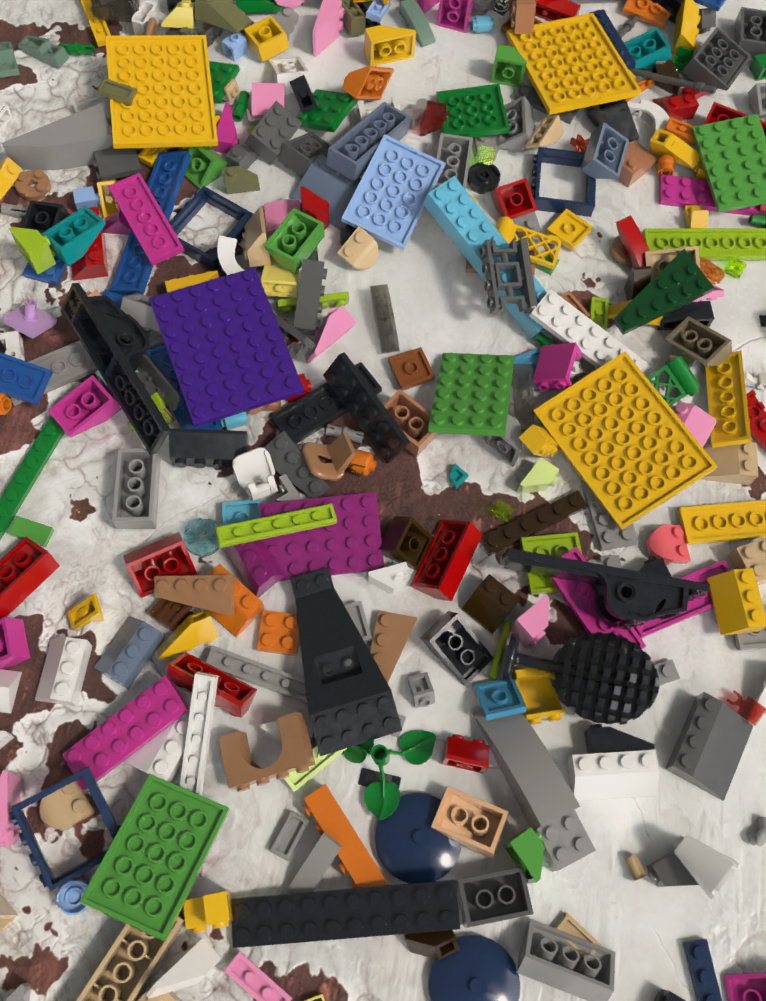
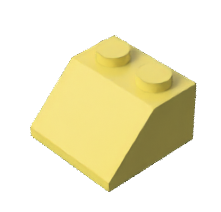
M181 0L182 2H178L165 16L161 27H188L194 29L196 23L195 2H191V0Z

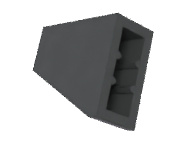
M674 851L646 866L651 882L657 885V887L699 885Z

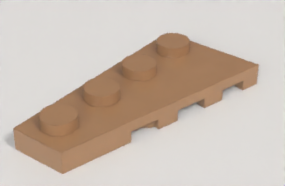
M234 575L154 576V597L234 616Z
M378 610L370 653L388 683L417 621V617Z

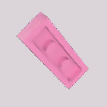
M239 951L224 971L257 1001H291L293 998L241 951Z

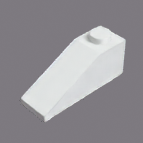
M202 938L151 987L146 996L153 998L199 984L204 978L209 980L217 972L218 968L216 965L221 960V957Z

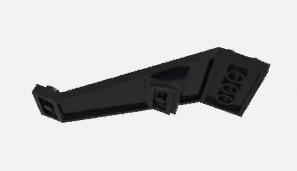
M329 568L290 578L296 603L308 715L320 756L402 731L391 688L336 592ZM346 660H351L350 666L344 665ZM326 666H331L332 669L330 672L327 673L324 671V668Z

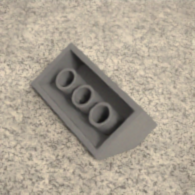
M530 919L520 948L516 973L587 1001H608L614 992L615 952ZM566 940L573 942L586 955L584 959ZM592 950L596 951L594 955L590 954Z

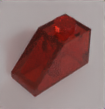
M427 101L420 123L419 136L423 137L443 127L449 115V112L446 111L447 104Z

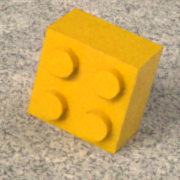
M272 15L244 29L248 45L262 62L289 49L286 32Z

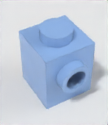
M233 32L222 41L223 54L234 62L248 52L247 40L239 33Z
M93 186L73 189L77 210L84 206L88 208L99 207L98 203H101L99 193H95Z

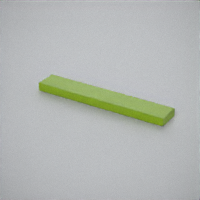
M327 504L215 527V533L219 548L337 524V518L333 505Z

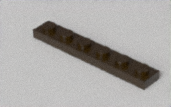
M579 491L573 492L482 536L480 543L487 555L490 556L519 542L522 537H529L585 510L588 505Z

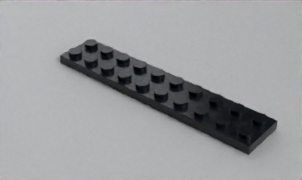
M455 879L231 899L233 948L460 929Z

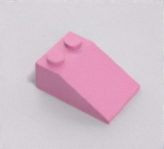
M342 0L322 1L313 28V56L315 57L339 37L340 31L344 29Z
M343 305L339 309L334 307L323 318L325 322L320 326L314 343L316 345L310 350L306 360L308 364L357 323Z
M3 770L0 776V847L11 849L12 845H15L19 839L20 827L18 824L14 826L9 813L12 812L11 807L21 802L20 776Z

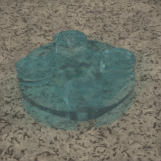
M210 518L192 520L184 530L183 540L187 550L200 558H205L217 552L220 548L215 527L220 525ZM201 533L203 535L208 534L207 540L200 541L199 535Z

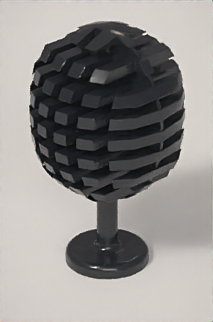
M517 633L511 634L502 681L510 682L512 680L515 666L550 672L552 688L554 687L560 702L568 707L569 712L572 714L576 713L585 720L588 719L595 723L627 724L628 720H635L643 715L656 700L659 692L657 668L654 667L651 657L647 652H644L637 643L629 641L628 638L620 637L613 633H585L577 638L574 637L568 640V643L561 649L559 648L553 660L519 653L520 636Z

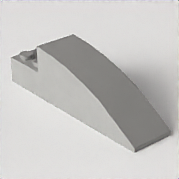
M110 99L3 142L2 145L7 157L20 166L22 170H60L94 164L92 160L95 159L94 151L113 147Z
M481 709L472 713L488 745H490V749L529 826L533 830L537 829L543 837L542 843L545 846L544 856L552 872L559 871L595 852L596 849L575 809L580 807L578 801L553 758L525 716L519 713L486 721Z

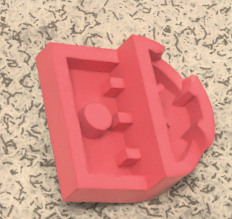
M662 525L651 531L650 536L646 539L649 555L655 556L657 559L663 558L666 566L671 563L686 564L691 561L682 525Z

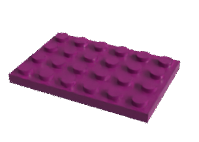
M376 492L259 504L260 518L327 504L333 505L336 514L337 524L262 539L285 574L279 581L290 580V578L327 567L331 576L369 572L384 568L383 551L379 550L382 541Z

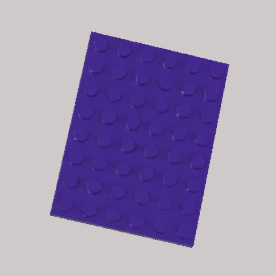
M255 267L149 298L194 428L304 393L303 385Z

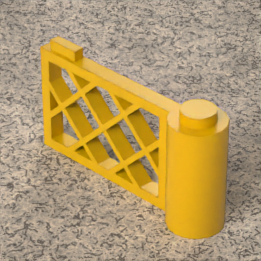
M506 216L500 217L497 220L496 229L508 244L513 239L516 241L520 239L515 234V231L524 235L522 238H527L530 244L529 250L533 249L536 253V256L530 255V261L554 270L562 243L559 237L551 234L548 236L516 225L512 219ZM531 238H538L540 242L534 244ZM552 243L557 246L551 250L547 244ZM543 246L546 252L540 253L537 247ZM549 255L552 259V263L546 261L544 259V256Z

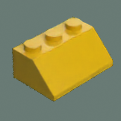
M683 0L677 13L671 55H676L680 46L691 49L694 52L696 50L697 42L695 38L698 36L699 28H697V25L700 22L701 15H699V7L694 0Z
M753 568L731 570L706 579L707 584H710L709 592L721 636L759 632L766 627V614Z

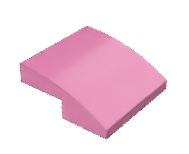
M252 82V117H263L275 101L285 108V83Z
M286 199L264 204L266 228L269 235L276 231L293 208L301 211L299 199Z

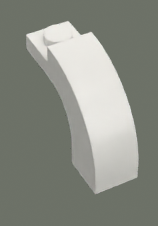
M641 99L640 103L627 102L633 120L645 123L651 131V138L658 128L664 130L669 116L659 105L645 99Z
M219 235L217 252L219 263L224 273L230 275L244 271L235 259L237 239Z

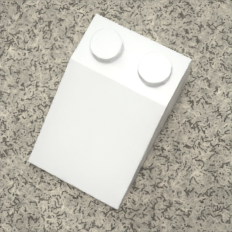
M300 57L269 59L274 83H285V96L294 93L289 83L290 81L304 75L309 83V71Z

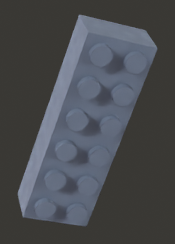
M383 102L328 148L326 165L355 181L366 171L384 134L400 141L408 134L411 117Z

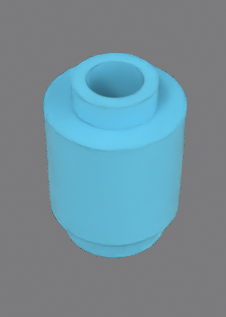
M490 15L475 16V18L471 19L472 32H491V28H494V19Z
M246 412L220 419L222 428L226 427L227 430L244 426V423L248 422Z

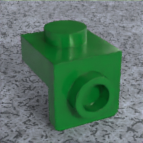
M682 46L678 48L676 56L672 59L677 67V72H682L692 59L693 50Z

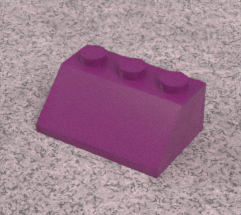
M263 540L228 546L225 549V553L248 589L258 598L285 576Z

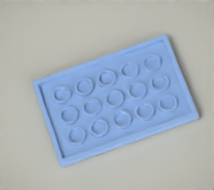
M384 134L341 221L354 228L360 226L369 235L404 251L425 208L423 202L427 194L435 188L446 163Z

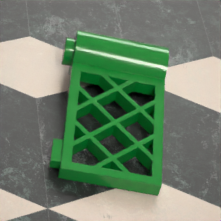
M681 355L647 377L654 384L656 390L657 385L666 386L665 396H661L666 402L671 400L667 403L669 406H672L688 394L691 397L700 391L698 389L701 386ZM663 371L668 377L667 383L658 382L659 374ZM670 388H675L679 396L676 398L668 397Z

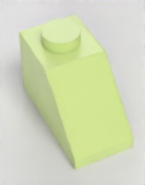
M540 457L521 482L517 492L523 494L546 491L549 486L553 487L559 479L557 474L560 469Z

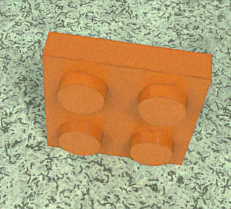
M263 610L256 650L297 656L300 641L297 614Z

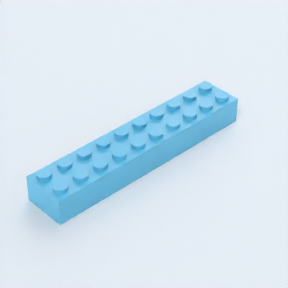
M453 176L430 191L423 204L485 281V274L482 273L483 260L479 254L480 246H482L485 240H490V242L495 240L496 249L509 248V244L457 178ZM516 254L508 256V261L517 262ZM492 257L493 264L501 262V257ZM500 270L501 283L514 282L513 270ZM533 275L538 305L547 292ZM521 288L513 290L514 296H522ZM506 290L497 291L498 299L499 297L506 296ZM518 303L505 304V308L530 339H533L545 330L544 327L529 317L531 313L519 312Z

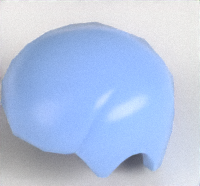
M73 878L61 885L56 895L60 911L67 915H78L85 911L87 906L79 901L89 884L80 878Z

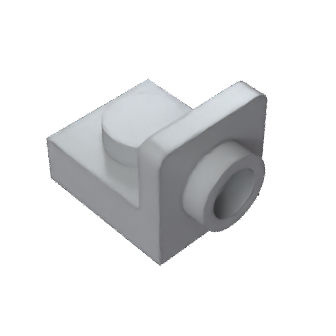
M428 673L409 676L408 683L414 698L415 708L434 704V689Z

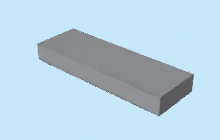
M326 832L323 833L287 890L290 893L313 892L342 848V845Z

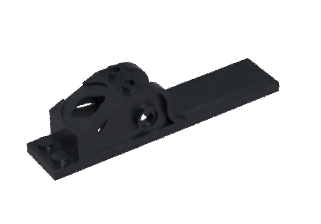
M72 283L61 310L150 455L157 454L171 428L135 372L139 366V358L145 354L149 347V339L139 322L116 306L115 302L108 296L88 297L79 283Z
M508 548L500 559V565H504L506 569L590 583L595 591V609L600 618L607 623L619 625V628L624 630H631L633 627L644 625L645 622L659 618L660 620L667 619L687 611L688 601H693L695 598L708 593L710 585Z

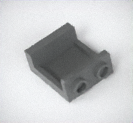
M114 147L94 151L95 159L92 160L95 169H99L96 172L98 181L122 178L139 172L143 177L135 148L114 149Z

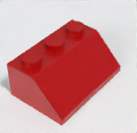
M179 532L123 555L127 569L141 598L154 593V576H192L197 574Z

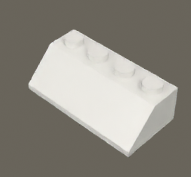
M656 750L578 754L567 758L571 791L577 801L657 796L659 767Z

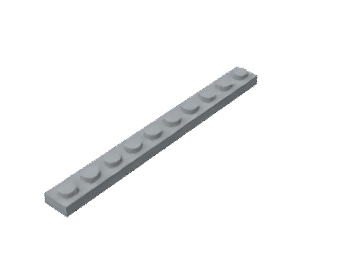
M212 646L206 663L233 677L307 704L303 678ZM398 714L401 727L403 728L406 717ZM401 731L389 735L399 738Z

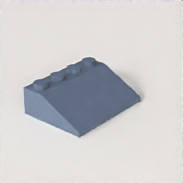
M320 154L309 166L291 195V199H299L300 201V187L304 186L329 202V223L343 231L347 224L342 222L341 218L361 178L358 177L355 181H352L327 166V157Z

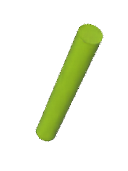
M504 621L488 675V678L496 680L512 623L509 621Z

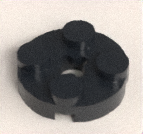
M475 163L469 169L468 184L478 194L491 192L499 186L500 171L493 164Z

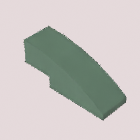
M416 0L400 2L399 13L407 22L406 28L416 31V40L423 48L435 43L431 27Z
M27 35L18 44V47L27 54L54 67L60 68L69 59L63 46L52 45L47 38Z

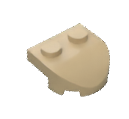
M358 226L337 252V255L345 260L351 268L367 270L377 260L378 245L371 235Z
M77 780L42 798L39 807V815L44 825L60 831L69 830L73 825L94 814V810Z

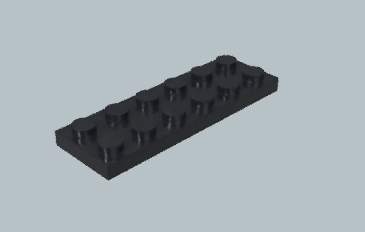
M346 353L339 354L323 376L388 464L411 442Z
M363 363L356 364L355 367L374 393L377 395L382 392V387ZM326 382L271 415L270 420L280 433L285 431L294 443L297 444L349 411L329 383Z

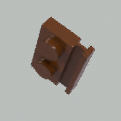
M161 598L149 614L173 631L193 606Z

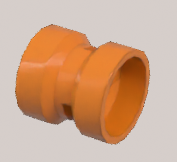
M670 155L661 156L657 163V176L659 178L661 174L673 176L674 158Z

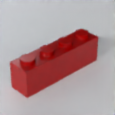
M535 0V16L547 21L579 15L581 5L568 0Z

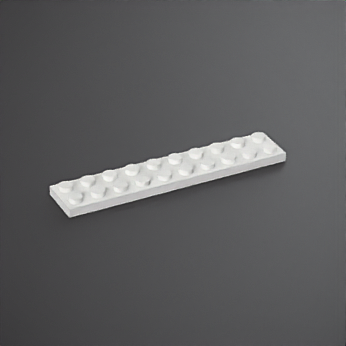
M551 289L529 315V317L563 343L576 342L581 350L582 357L597 369L626 351L646 377L657 371ZM660 373L658 382L667 383V377ZM657 385L659 394L665 396L666 386ZM670 388L668 397L676 398L679 396L675 388ZM688 394L677 402L689 404L693 397H690ZM677 402L670 406L672 410L676 406Z

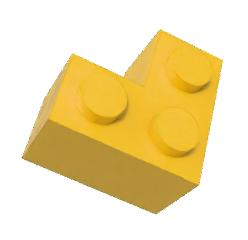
M229 891L188 899L183 905L186 930L192 929V933L206 931V926L212 925L213 929L229 926L228 921L233 920L231 893Z

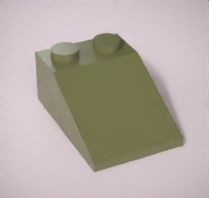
M195 0V19L234 33H238L252 24V20L231 0Z

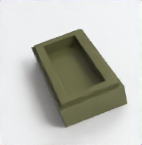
M103 78L97 89L98 95L131 105L137 93L136 88Z

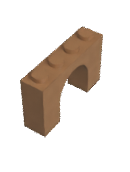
M294 712L277 718L282 749L278 759L266 768L259 767L252 759L246 732L236 731L218 737L229 789H237V792L250 789L252 784H257V786L270 783L269 779L276 777L277 780L289 777L290 772L303 773L309 771V766L316 765L303 713Z

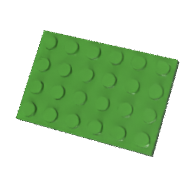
M758 114L694 126L692 134L717 212L721 213L766 204V136Z
M443 353L428 425L429 433L505 437L515 356Z
M150 774L79 902L166 942L230 811L229 807Z

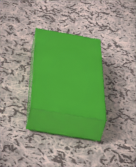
M16 516L8 534L19 539L28 537L36 544L46 547L54 529Z

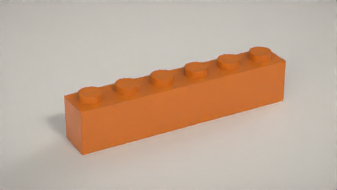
M324 784L304 798L306 804L302 807L309 817L314 816L317 821L314 826L320 836L326 832L342 845L337 854L341 860L338 865L344 875L349 873L352 878L351 887L361 888L389 885L327 785Z

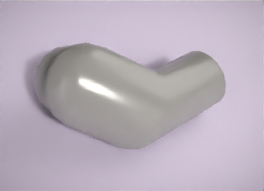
M758 817L759 831L757 834L751 833L749 835L752 845L760 847L766 843V817Z

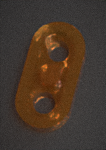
M699 258L700 269L710 283L719 284L724 278V271L707 259Z

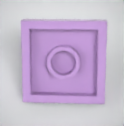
M27 299L23 306L3 316V323L33 339L55 326L57 318L37 308L36 300Z

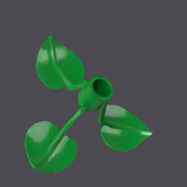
M423 730L407 732L399 740L402 752L393 751L392 749L387 750L384 745L380 744L374 746V740L349 747L342 752L345 758L352 763H362L365 761L367 754L371 755L374 763L378 765L382 783H371L364 793V801L367 808L378 820L389 817L396 810L400 802V790L397 784L393 782L386 783L383 766L387 765L390 761V755H405L406 760L410 764L422 765L430 759L436 741L434 733Z

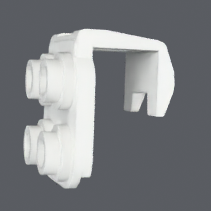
M262 447L255 448L237 455L233 459L232 467L237 481L252 501L278 491L274 479L275 469L267 449Z

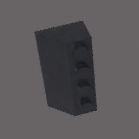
M171 428L169 432L170 460L172 465L179 468L194 466L196 468L214 467L216 469H223L224 467L233 468V459L237 455L250 451L247 431Z

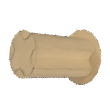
M637 854L625 859L635 881L648 876Z

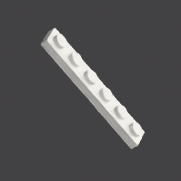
M197 672L194 677L180 787L202 796L218 675Z

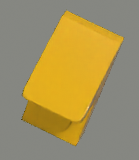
M701 205L684 207L683 211L687 228H707L708 210H702Z
M97 594L90 595L67 612L72 631H79L92 621H104Z

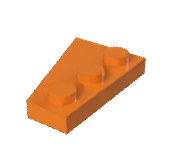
M627 0L622 10V13L631 17L638 15L639 20L664 29L670 17V13L650 0Z

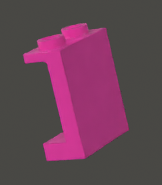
M577 343L545 345L542 347L532 379L539 391L564 390L573 385L569 379L575 360L582 358V353Z

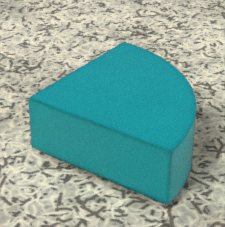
M456 464L452 466L449 475L450 483L455 490L469 476Z

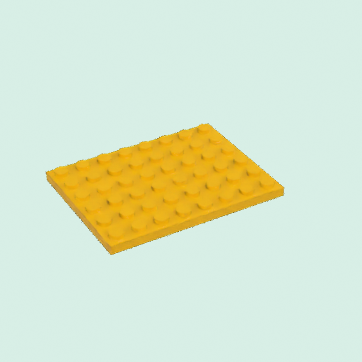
M594 13L534 24L533 33L514 34V29L506 30V37L511 46L527 61L525 72L549 115L637 97L641 94L640 87Z
M206 35L105 36L108 79L136 88L137 91L131 105L110 99L114 149L218 146Z
M626 351L533 410V414L558 443L559 449L621 531L718 467Z

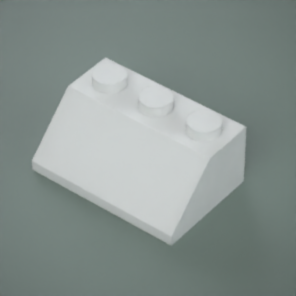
M72 637L51 639L35 697L36 701L77 707L92 650V645L88 640Z

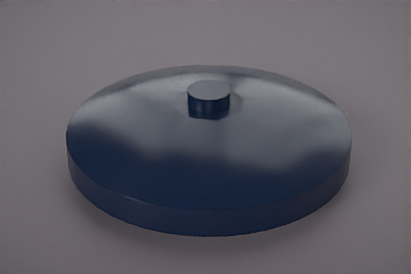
M426 793L406 794L400 797L396 810L389 817L378 820L375 831L377 854L383 866L395 878L405 883L437 881L444 877L456 864L462 845L431 828L442 801L441 799Z
M478 935L458 937L456 939L460 950L441 960L434 959L431 965L428 979L431 1001H519L520 979L519 974L516 973V965L509 953L492 939Z

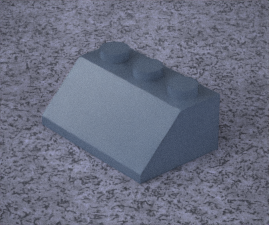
M603 122L591 133L581 170L593 179H618L629 139Z
M130 616L94 666V669L129 689L163 641L164 636L161 631L148 623Z

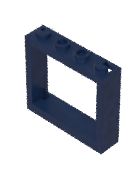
M546 147L538 148L537 155L533 156V164L535 166L532 169L534 179L531 182L532 195L538 211L563 213L568 209L578 216H592L595 208L596 179L587 174L585 202L539 197L541 163L581 168L586 152Z
M203 186L169 223L177 236L200 209L208 203L239 220L226 236L237 239V247L243 240L242 233H245V224L253 216V213ZM178 237L184 248L182 253L213 271L219 268L217 247L208 255Z
M89 766L11 807L12 812L9 813L14 826L18 824L22 831L19 834L22 844L24 846L28 845L32 852L29 854L31 863L34 867L38 866L42 873L39 875L44 888L48 886L50 891L100 864L109 848L63 874L54 877L22 809L83 777L114 840L119 827Z

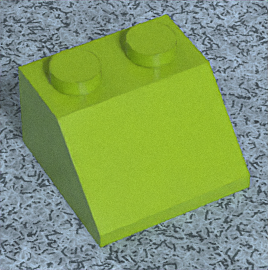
M9 228L19 251L37 274L56 265L54 260L56 255L50 247L51 243L46 235L42 236L38 230Z

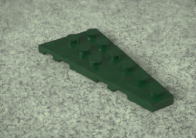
M684 248L614 318L613 322L622 335L712 292L714 287Z

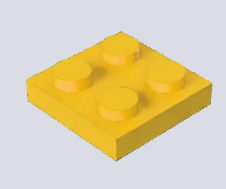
M566 209L547 228L546 234L559 237V240H562L561 244L573 252L592 232L593 226Z

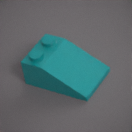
M658 27L624 42L636 62L635 69L652 68L654 62L671 60V46Z
M84 206L43 232L42 236L46 235L55 255L69 266L84 256L106 223L87 206Z

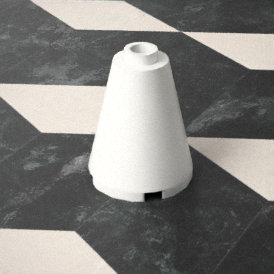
M680 835L673 844L676 848L674 850L676 856L710 899L714 897L711 892L713 890L719 892L734 873V870L731 869L732 865L736 868L739 866V863L689 835H686L685 838Z

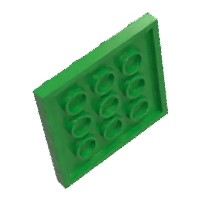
M500 84L436 92L444 134L475 138L509 133L510 128Z

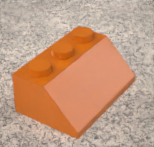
M366 66L349 72L344 79L342 89L356 99L381 100L394 69Z
M219 563L208 575L232 574ZM234 577V616L213 611L209 612L237 638L264 610V604Z

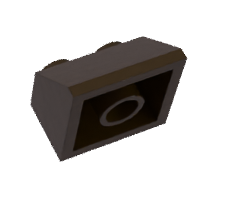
M395 516L379 550L383 551L391 560L398 563L406 562L409 568L417 571L433 537L412 517Z
M488 574L462 607V610L493 634L517 606L520 598Z

